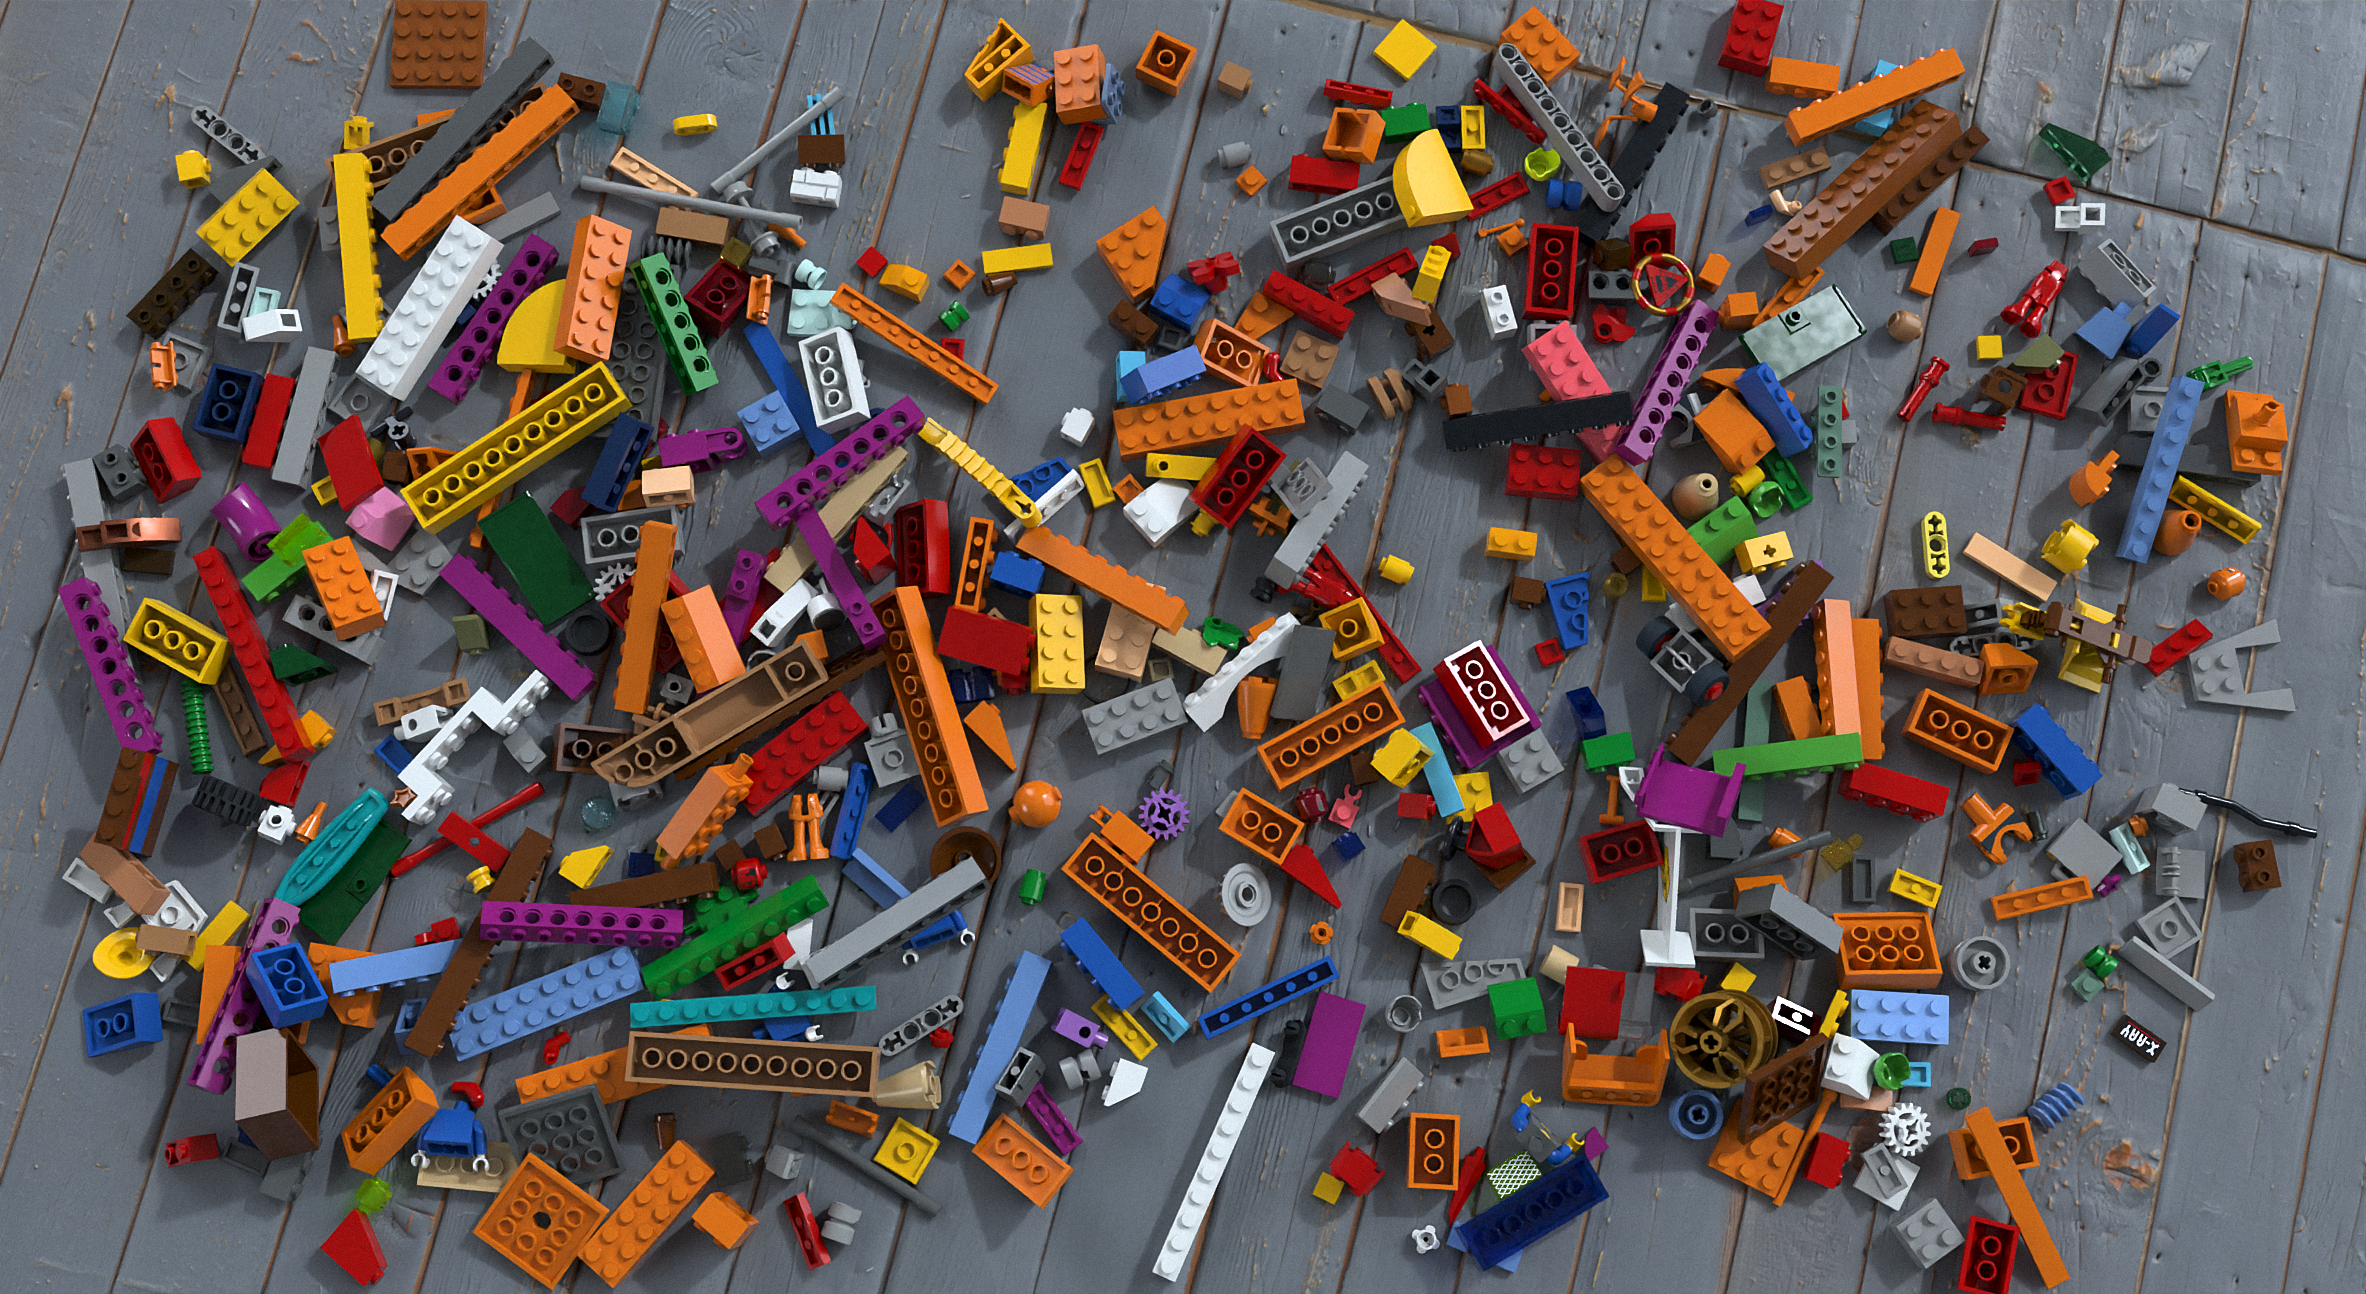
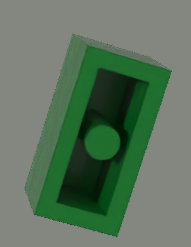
M1414 102L1400 108L1390 106L1380 112L1381 118L1386 122L1382 134L1384 145L1414 140L1423 132L1431 130L1425 103L1419 104Z
M1629 731L1584 740L1579 744L1585 772L1592 771L1593 774L1606 772L1607 767L1616 766V769H1619V767H1630V763L1636 759Z

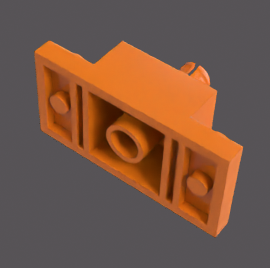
M2226 390L2223 397L2232 470L2279 476L2283 471L2280 451L2288 442L2283 403L2275 401L2273 395Z

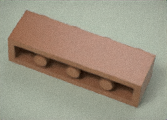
M1892 636L1884 641L1882 650L1883 660L1880 664L1973 688L1980 684L1985 661Z
M95 832L79 853L86 861L85 865L96 871L100 875V880L110 885L115 890V895L130 905L129 908L137 915L154 916L172 892L130 851L95 843Z

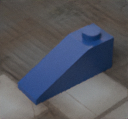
M2160 303L2133 326L2121 347L2126 349L2129 355L2142 358L2181 316Z

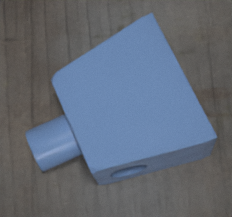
M2122 301L2113 311L2107 307H2102L2075 330L2074 334L2111 360L2132 327L2124 320L2132 309Z

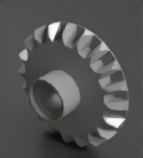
M1249 863L1234 865V867L1228 869L1227 874L1223 875L1224 881L1219 884L1222 887V892L1219 893L1222 896L1220 904L1225 907L1224 913L1230 916L1229 920L1235 921L1236 925L1252 926L1263 920L1269 910L1271 903L1269 882L1265 874L1255 865Z

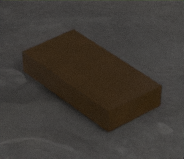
M126 547L122 570L172 575L176 552Z

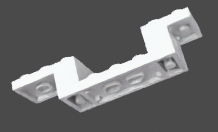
M535 670L505 703L481 687L397 776L418 795L404 810L402 815L409 821L421 826L424 823H429L435 817V811L441 805H446L452 799V793L455 791L453 787L435 772L436 769H441L446 765L450 754L453 751H458L464 745V739L481 727L482 720L503 736L512 734L518 728V722L524 716L527 717L534 711V705L540 698L544 699L549 695L554 683Z

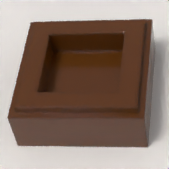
M735 838L714 851L726 872L731 871V867H735V863L738 860L748 859Z

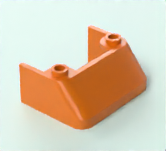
M1568 1023L1563 1046V1098L1570 1102L1642 1107L1656 1105L1660 1101L1670 1062L1666 1029H1661L1657 1045H1643L1637 1049L1635 1057L1588 1054L1587 1044L1583 1041L1575 1040L1573 1023Z

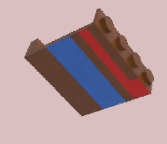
M122 747L94 842L152 857L179 764L148 752Z

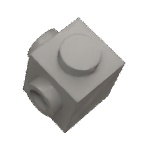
M669 672L666 678L663 677L659 685L660 695L666 699L665 703L674 707H678L679 704L691 705L697 693L692 680Z

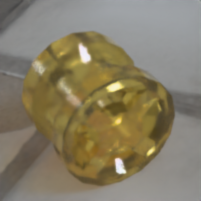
M1620 573L1610 574L1602 584L1604 595L1610 599L1620 598L1628 588L1627 578Z

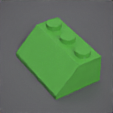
M1737 495L1686 530L1718 567L1736 555L1735 546L1743 541L1759 537L1751 513Z

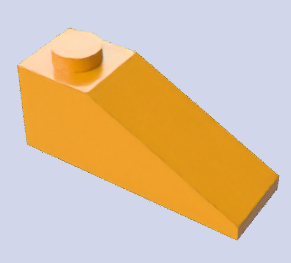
M310 709L301 718L315 751L332 743L334 740L333 736L337 731L317 712ZM275 744L258 762L270 768L287 761L281 757Z

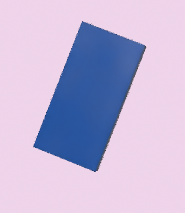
M389 734L373 750L398 775L415 758L392 734Z

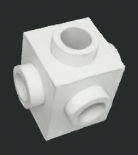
M271 805L268 811L264 810L258 821L261 824L257 831L258 835L282 846L286 837H291L297 826V823H294L295 817L291 814L292 810L282 805H278V807Z

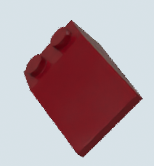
M722 257L683 297L684 302L689 308V314L693 323L719 339L732 325L748 302L751 276Z

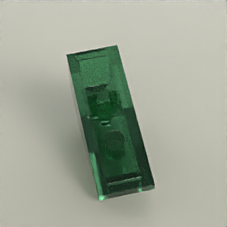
M2051 123L2046 124L2038 133L2083 184L2112 160L2108 152L2096 142Z

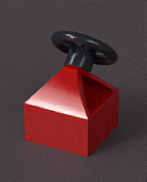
M1500 801L1473 814L1469 833L1462 832L1463 818L1456 816L1449 826L1442 850V858L1445 862H1449L1454 857L1456 850L1466 852L1474 860L1496 870H1500L1502 867L1524 858L1522 843Z

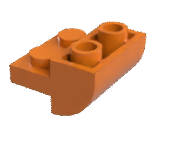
M2111 450L2095 463L2089 461L2072 474L2069 482L2070 494L2081 507L2088 502L2093 504L2110 489L2107 486L2112 480L2109 474L2116 468L2117 464L2114 462L2120 456L2114 450Z

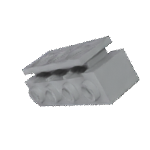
M298 595L295 596L282 618L283 621L372 666L386 642L379 637L381 632L374 629L357 635L354 641H352L351 637L338 642L334 631H331L332 626L324 608L318 606L319 601L308 595L305 598Z

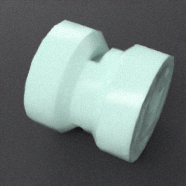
M805 259L799 265L795 273V279L800 282H806L809 288L817 290L824 282L827 271L821 267H815L813 262Z

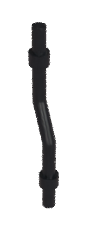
M2183 788L2178 789L2185 794L2190 793L2198 796L2201 799L2200 802L2204 804L2231 809L2257 826L2283 831L2286 835L2294 837L2297 835L2313 839L2317 837L2316 829L2303 827L2299 823L2292 821L2281 822L2261 817L2234 800L2209 795L2206 791L2197 789L2194 791Z

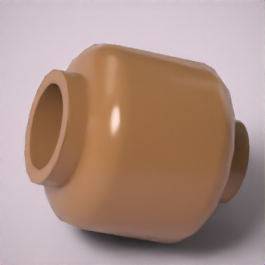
M1905 309L1892 313L1886 324L1889 335L1903 343H1910L1914 339H1918L1923 332L1922 319Z

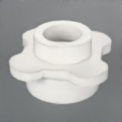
M1431 1225L1426 1226L1423 1230L1419 1231L1416 1229L1412 1232V1238L1417 1243L1416 1250L1421 1254L1432 1248L1437 1249L1440 1245L1439 1240L1436 1239L1434 1234L1435 1228ZM1424 1237H1427V1238H1428V1241H1427V1242H1425V1241L1423 1240Z

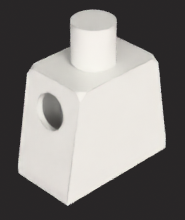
M430 705L401 717L402 725L394 728V735L398 741L407 739L421 743L432 740L454 717L453 710Z

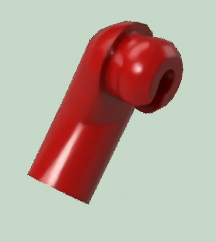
M1277 352L1268 353L1264 358L1263 371L1272 382L1285 380L1277 371L1278 363L1281 360Z
M567 1030L546 1041L542 1054L546 1064H555L561 1046L572 1041Z
M453 1082V1094H466L471 1101V1106L475 1108L481 1107L484 1104L485 1094L477 1083Z

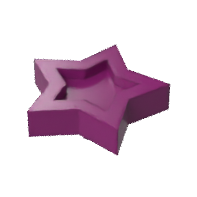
M2119 874L2112 877L2106 875L2101 880L2102 883L2095 889L2105 898L2109 893L2118 890L2117 884L2122 877Z

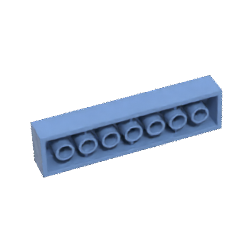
M619 946L468 1005L463 1012L458 1010L453 1018L457 1020V1023L451 1034H449L458 1062L471 1061L649 991L641 971L642 967L635 947Z

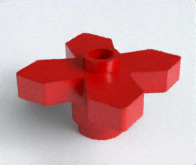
M1230 251L1217 254L1215 257L1186 263L1190 276H1193L1195 284L1205 283L1210 293L1226 290L1227 276L1240 273L1239 263L1233 259Z

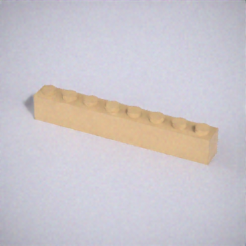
M902 447L891 448L881 460H874L867 465L868 467L863 473L850 477L848 482L838 492L834 491L830 494L824 508L817 510L835 544L856 522L859 516L863 514L868 505L875 500L890 481V478L894 474L897 475L910 460L908 452ZM800 530L795 536L796 540L791 545L787 544L780 552L781 557L776 562H771L764 572L766 573L763 576L765 580L783 595L801 578L808 577L818 565Z

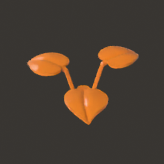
M1622 56L1611 76L1608 91L1612 92L1615 86L1624 92L1622 108H1625L1629 100L1632 101L1633 104L1630 112L1633 113V116L1610 115L1605 117L1595 134L1593 148L1596 152L1607 132L1609 124L1613 120H1632L1637 122L1639 118L1651 123L1658 108L1657 105L1634 95L1646 83L1639 70L1633 75L1628 89L1620 85L1619 77L1622 74L1624 65L1627 64L1626 56Z

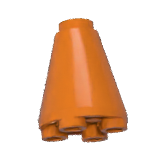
M2164 510L2152 547L2161 554L2173 557L2187 551L2201 528L2202 520L2200 515L2191 510Z
M1247 674L1235 687L1240 729L1243 731L1242 737L1261 739V733L1265 732L1271 716L1270 711L1279 678H1269V676L1255 675L1254 677Z

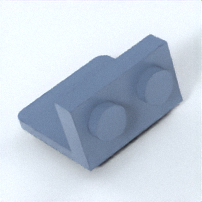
M1107 63L1101 98V104L1108 118L1089 121L1090 123L1117 125L1118 116L1122 114L1121 95L1125 93V83L1121 80L1119 72L1115 69L1113 63Z

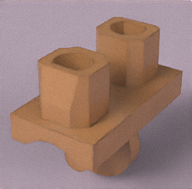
M660 702L657 707L649 705L647 712L643 715L634 713L632 721H635L634 734L639 735L670 717L672 713L665 711L666 704Z

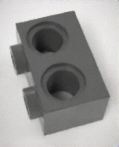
M1601 268L1588 271L1585 277V305H1599L1602 303L1603 305L1631 306L1635 300L1632 287L1630 286V278L1633 272H1628L1626 269L1606 272ZM1593 283H1601L1604 289H1596ZM1616 284H1624L1626 286V290H1620L1616 286Z

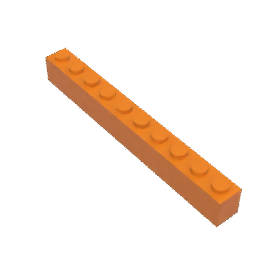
M557 83L553 87L547 88L536 102L527 105L522 114L512 118L508 122L507 127L501 132L495 133L486 145L476 149L471 158L466 162L460 163L450 176L440 180L435 189L430 193L424 194L414 207L405 210L401 218L395 223L388 225L380 236L404 262L408 261L452 223L456 215L460 216L578 114L580 110L576 103Z

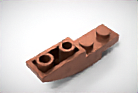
M179 518L117 519L100 521V524L76 527L80 552L126 546L140 548L182 542Z

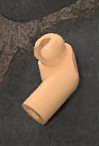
M1779 189L1769 194L1779 213L1795 216L1802 209L1801 203L1797 200L1792 202L1785 201Z

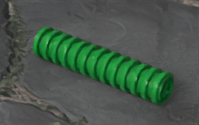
M185 679L179 683V686L182 687L180 694L183 695L181 701L184 702L182 708L185 709L183 715L186 716L184 722L187 723L185 729L188 730L186 736L189 738L187 744L190 745L188 751L191 752L189 758L192 759V762H190V765L193 767L191 772L195 775L208 774L214 771V767L211 766L213 759H210L212 752L209 751L211 745L208 744L210 738L207 737L209 731L206 730L208 723H205L207 716L204 715L206 709L203 708L205 702L202 701L204 695L201 694L203 688L200 687L202 683L194 679Z

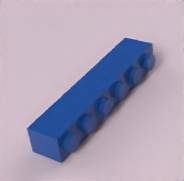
M1330 955L1211 1010L1197 1017V1020L1206 1040H1209L1324 986L1340 976Z

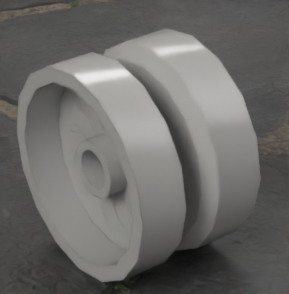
M1988 936L1968 938L1958 942L1950 950L1947 959L1948 972L1952 980L1961 988L1969 991L1988 990L2001 985L2007 978L2010 970V957L2005 947Z

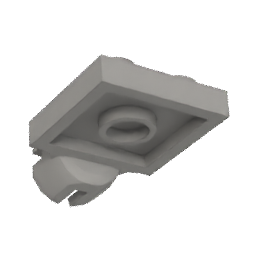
M893 713L882 714L884 728H882L878 716L868 721L871 740L865 742L864 747L879 789L921 775L907 729H900Z

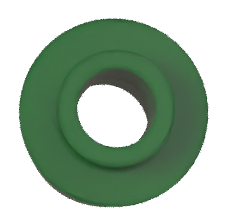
M1027 869L1026 874H1023L1018 897L1022 899L1021 903L1029 906L1041 903L1047 881L1044 872Z

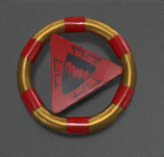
M1652 253L1639 260L1633 268L1630 286L1632 287L1636 302L1648 313L1659 317L1675 316L1683 312L1693 300L1695 293L1694 277L1689 267L1680 258L1669 253ZM1669 262L1675 265L1683 276L1650 265V263ZM1643 268L1646 272L1649 293L1653 298L1654 306L1640 291L1639 280ZM1686 282L1684 299L1677 306L1659 308Z

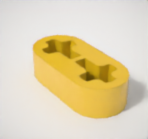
M701 114L676 118L673 120L674 133L686 136L713 132L717 130L716 116L713 114Z

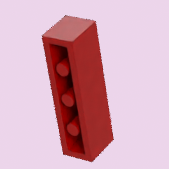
M1276 270L1272 271L1262 289V295L1294 312V315L1341 340H1343L1353 322L1354 311Z
M267 373L265 380L262 381L260 386L261 396L259 402L254 407V421L248 428V442L241 454L242 462L248 467L271 472L273 464L276 463L278 457L277 447L284 435L283 425L290 414V400L295 396L296 392L295 379Z

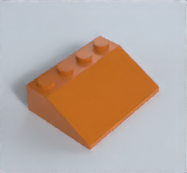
M1928 912L1832 914V919L1835 923L1844 928L1839 951L1835 955V969L1840 990L1937 988L1943 972Z

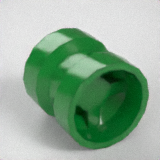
M955 300L950 304L949 310L942 311L938 318L950 332L954 333L958 329L960 322H966L970 319V316L961 304Z
M2100 945L2091 949L2082 961L2088 968L2092 967L2096 975L2101 979L2107 977L2118 965V961L2113 956L2105 954V950Z

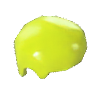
M1540 147L1534 152L1529 153L1524 161L1526 174L1536 181H1548L1550 178H1553L1561 165V157L1553 148L1545 151Z

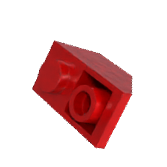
M216 1133L186 1137L166 1143L164 1156L168 1162V1168L219 1158Z

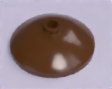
M962 826L949 830L937 840L929 860L930 872L934 880L939 874L946 873L956 867L962 861L959 860L961 854H966L964 860L973 857L990 886L996 880L1001 868V852L998 844L989 833L977 827Z

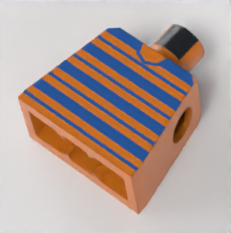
M1033 63L1003 70L1002 91L1033 107L1053 97L1055 89L1054 70L1048 71Z

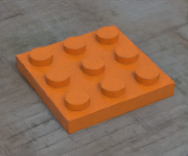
M1736 1098L1706 1165L1772 1198H1776L1805 1131L1784 1121L1743 1145L1737 1140L1743 1101Z

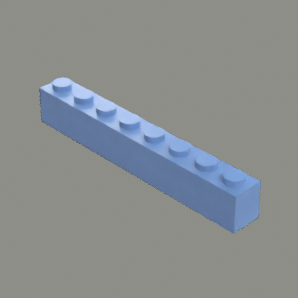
M2185 376L2172 377L2115 557L2135 563H2147L2205 382Z
M1024 951L1023 955H1018L1014 964V968H1017L1014 977L1009 976L1004 990L1008 991L1004 1000H999L995 1009V1013L998 1014L995 1023L990 1022L985 1035L988 1036V1040L985 1046L980 1045L976 1054V1058L979 1059L976 1068L971 1067L966 1081L970 1083L967 1090H962L956 1104L960 1105L957 1114L952 1113L948 1121L949 1134L975 1145L978 1143L998 1096L994 1086L1018 1048L1052 966V961L1028 951Z

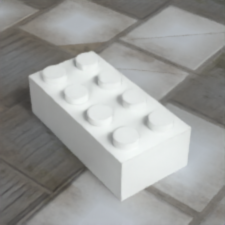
M838 326L798 342L817 427L832 434L871 419L852 334Z

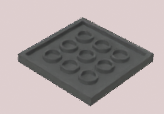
M596 1082L499 1110L498 1116L518 1167L531 1152L575 1185L626 1171L623 1155Z

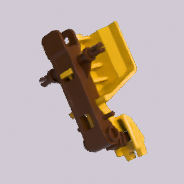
M2077 598L2075 605L2070 603L2068 609L2066 604L2053 601L2048 606L2047 612L2019 602L2014 605H2003L2002 610L2008 613L2009 618H2001L1999 620V624L2009 628V632L2028 638L2043 640L2044 636L2059 638L2060 636L2062 637L2060 642L2061 648L2065 647L2067 640L2058 678L2097 694L2100 693L2103 683L2111 684L2113 671L2117 669L2115 664L2133 665L2135 661L2146 664L2150 660L2152 651L2150 641L2123 632V626L2127 624L2125 617L2128 608L2124 604L2117 605V612L2114 615L2082 602Z

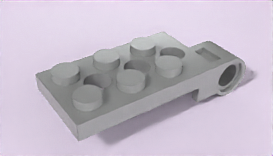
M1309 457L1292 472L1281 463L1267 481L1298 520L1308 516L1313 511L1314 506L1320 500H1325L1334 488Z

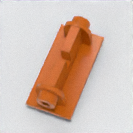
M762 275L760 279L753 276L750 278L746 319L763 325H767L771 287L773 285L770 275Z
M173 341L168 342L164 346H161L160 342H153L151 347H149L150 364H158L159 367L151 368L152 385L155 386V389H163L164 393H167L178 382V374L175 372L176 352L173 350Z

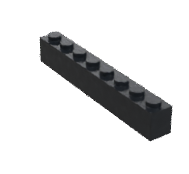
M1668 82L1664 84L1653 104L1658 106L1651 123L1644 120L1641 121L1611 169V172L1624 188L1625 194L1614 211L1606 212L1593 199L1576 227H1579L1578 241L1595 250V242L1608 238L1610 233L1607 232V229L1610 225L1615 226L1621 217V214L1618 213L1620 208L1628 206L1633 197L1630 195V192L1633 188L1637 190L1644 179L1641 176L1643 171L1649 172L1655 162V159L1652 158L1655 152L1660 153L1667 142L1664 140L1666 134L1672 135L1678 125L1675 122L1678 115L1683 117L1687 111L1689 104L1686 102L1690 96L1689 94Z
M1630 389L1449 418L1442 421L1446 449L1460 452L1467 450V446L1476 445L1478 449L1489 447L1491 442L1499 441V445L1510 444L1516 438L1530 441L1537 439L1536 435L1545 434L1546 438L1559 436L1561 431L1569 430V434L1583 432V428L1586 427L1600 430L1607 428L1606 424L1616 423L1617 427L1630 425V420L1635 419V412Z

